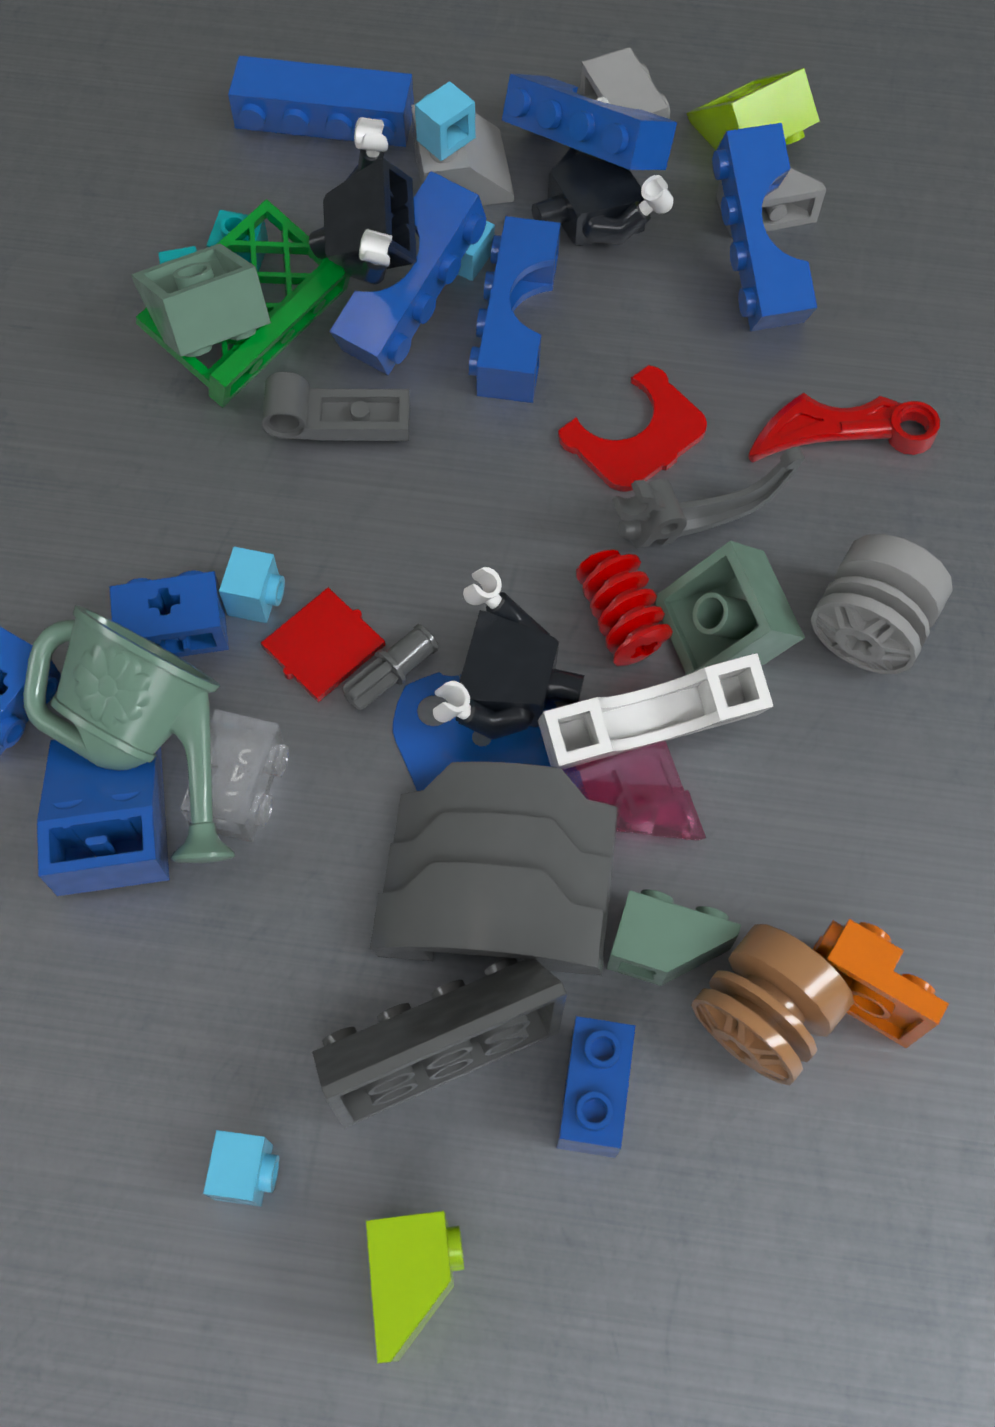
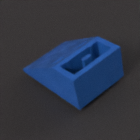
M50 740L37 818L38 876L57 896L170 880L161 747L156 752L157 756L150 763L147 762L129 770H110L97 767L58 741Z

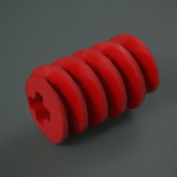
M611 549L592 554L582 561L576 569V578L583 585L582 592L590 602L591 613L598 619L599 631L603 636H606V647L614 654L613 663L619 667L632 665L648 658L661 647V644L672 636L673 630L669 624L657 625L663 620L665 613L661 607L651 606L657 598L653 589H643L648 584L649 578L645 572L637 571L641 565L639 557L635 554L621 555L619 551Z

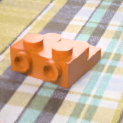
M849 919L843 926L832 920L824 935L819 937L812 949L842 976L852 991L854 1003L847 1011L849 1015L904 1048H908L939 1025L949 1003L937 997L935 989L923 979L911 974L900 975L894 971L904 950L892 944L891 937L885 931L866 922L858 924Z

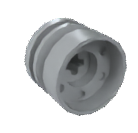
M887 534L864 535L853 541L836 572L835 580L829 583L823 598L817 604L811 617V623L814 633L824 646L841 659L859 668L879 674H899L912 667L930 634L929 628L935 624L952 593L951 576L940 560L925 548L909 540Z

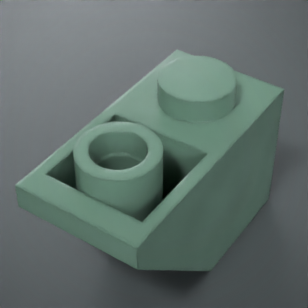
M644 889L641 893L629 890L606 969L662 986L729 951L739 935L741 924L729 921V916L726 913L715 908L698 906L693 910L673 904L674 900L672 897L656 890Z

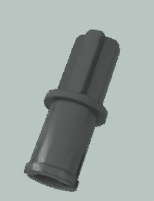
M417 624L413 627L412 631L387 651L378 650L375 653L376 659L343 685L342 692L347 701L358 710H362L395 683L398 685L405 683V675L428 656L438 651L439 646L432 634L424 626Z

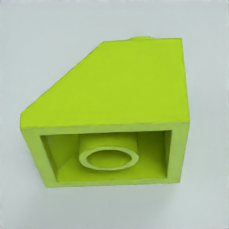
M805 68L754 79L686 113L689 122L715 150H717L726 131L782 123L786 145H789L805 137L804 129L820 122Z
M445 1211L366 1221L377 1364L398 1362L454 1288L453 1271L465 1270L460 1226L448 1227Z

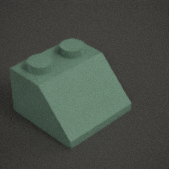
M220 243L131 274L134 285L164 343L179 356L195 357L203 355L212 349L213 344L227 339H246L256 333V328L271 323L256 267Z
M733 541L727 542L659 592L655 601L656 606L661 607L665 613L663 623L669 624L673 630L670 639L686 675L704 667L755 653L758 654L762 666L805 638L765 552Z

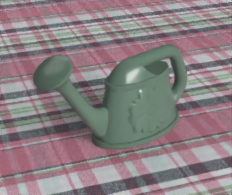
M75 605L73 610L74 620L58 621L44 629L33 643L28 658L23 693L24 709L29 721L38 730L89 760L97 767L110 770H129L147 762H152L157 756V750L172 734L176 735L181 740L186 753L191 825L189 826L188 836L184 844L174 851L171 859L176 863H214L231 860L235 857V852L224 844L216 833L212 810L210 703L208 694L216 692L220 684L190 663L141 635L98 613ZM68 641L69 645L57 694L53 696L50 704L61 715L72 721L75 726L52 713L46 704V690L52 655L58 646Z

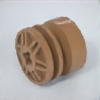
M755 924L728 958L734 973L717 970L709 982L711 989L703 988L691 1006L695 1016L705 1029L736 1059L777 1083L791 1085L803 1070L801 1061L808 1062L818 1051L811 1034L827 1037L853 1005L854 999L852 991L842 976L822 956L804 942L773 926Z

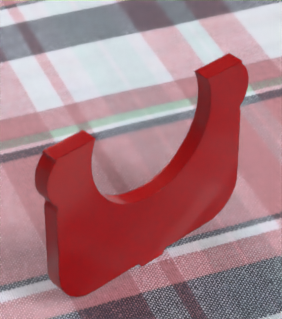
M648 365L631 377L630 383L640 388L647 395L653 408L651 422L638 435L623 440L600 438L587 431L577 417L558 430L559 442L562 448L569 453L577 454L596 475L616 491H633L631 484L634 481H648L661 470H668L677 463V459L699 443L706 432L707 421L704 414L669 383L668 377L662 369Z

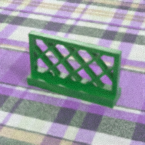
M267 199L217 244L220 243L233 252L249 253L250 263L256 267V270V253L283 254L284 272L257 271L260 283L285 284L286 297L280 303L265 302L271 321L270 324L256 328V333L246 339H227L216 343L221 344L222 357L208 369L196 357L179 356L165 344L147 308L136 316V324L209 388L208 396L222 408L348 288L350 276L345 273L344 268L328 258H317L310 248L309 236ZM265 219H268L281 231L282 242L255 241L254 229ZM248 235L249 241H242ZM290 254L308 255L319 266L312 273H291ZM292 284L298 285L294 290H292ZM227 344H235V345L228 351V346H227Z

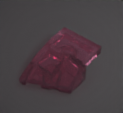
M666 740L563 769L587 800L617 806L616 832L693 841L706 838L689 790L684 791Z

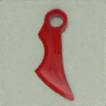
M802 393L785 405L767 423L755 440L748 456L749 460L754 463L793 447L830 441L888 439L889 444L895 450L904 454L916 455L924 453L933 445L940 428V418L935 409L920 401L900 403L879 396L861 406L838 408L822 404L807 394ZM909 420L916 421L924 426L926 432L922 435H910L901 428L900 424Z

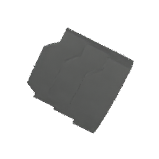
M506 762L450 763L424 790L403 793L400 796L394 841L390 844L383 893H378L370 950L378 957L432 962L434 952L537 960L551 972L602 976L618 818L617 806L587 800L561 768Z

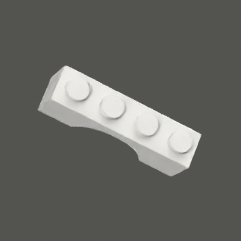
M755 653L704 667L686 676L642 690L610 697H595L544 711L538 719L551 767L563 770L757 716L772 708L773 702L758 654Z

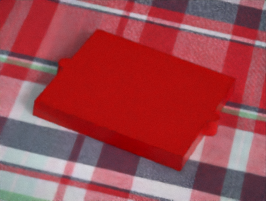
M328 587L261 642V646L283 668L286 679L294 678L319 703L371 659L378 650L384 648L386 643L362 619L360 610H352Z

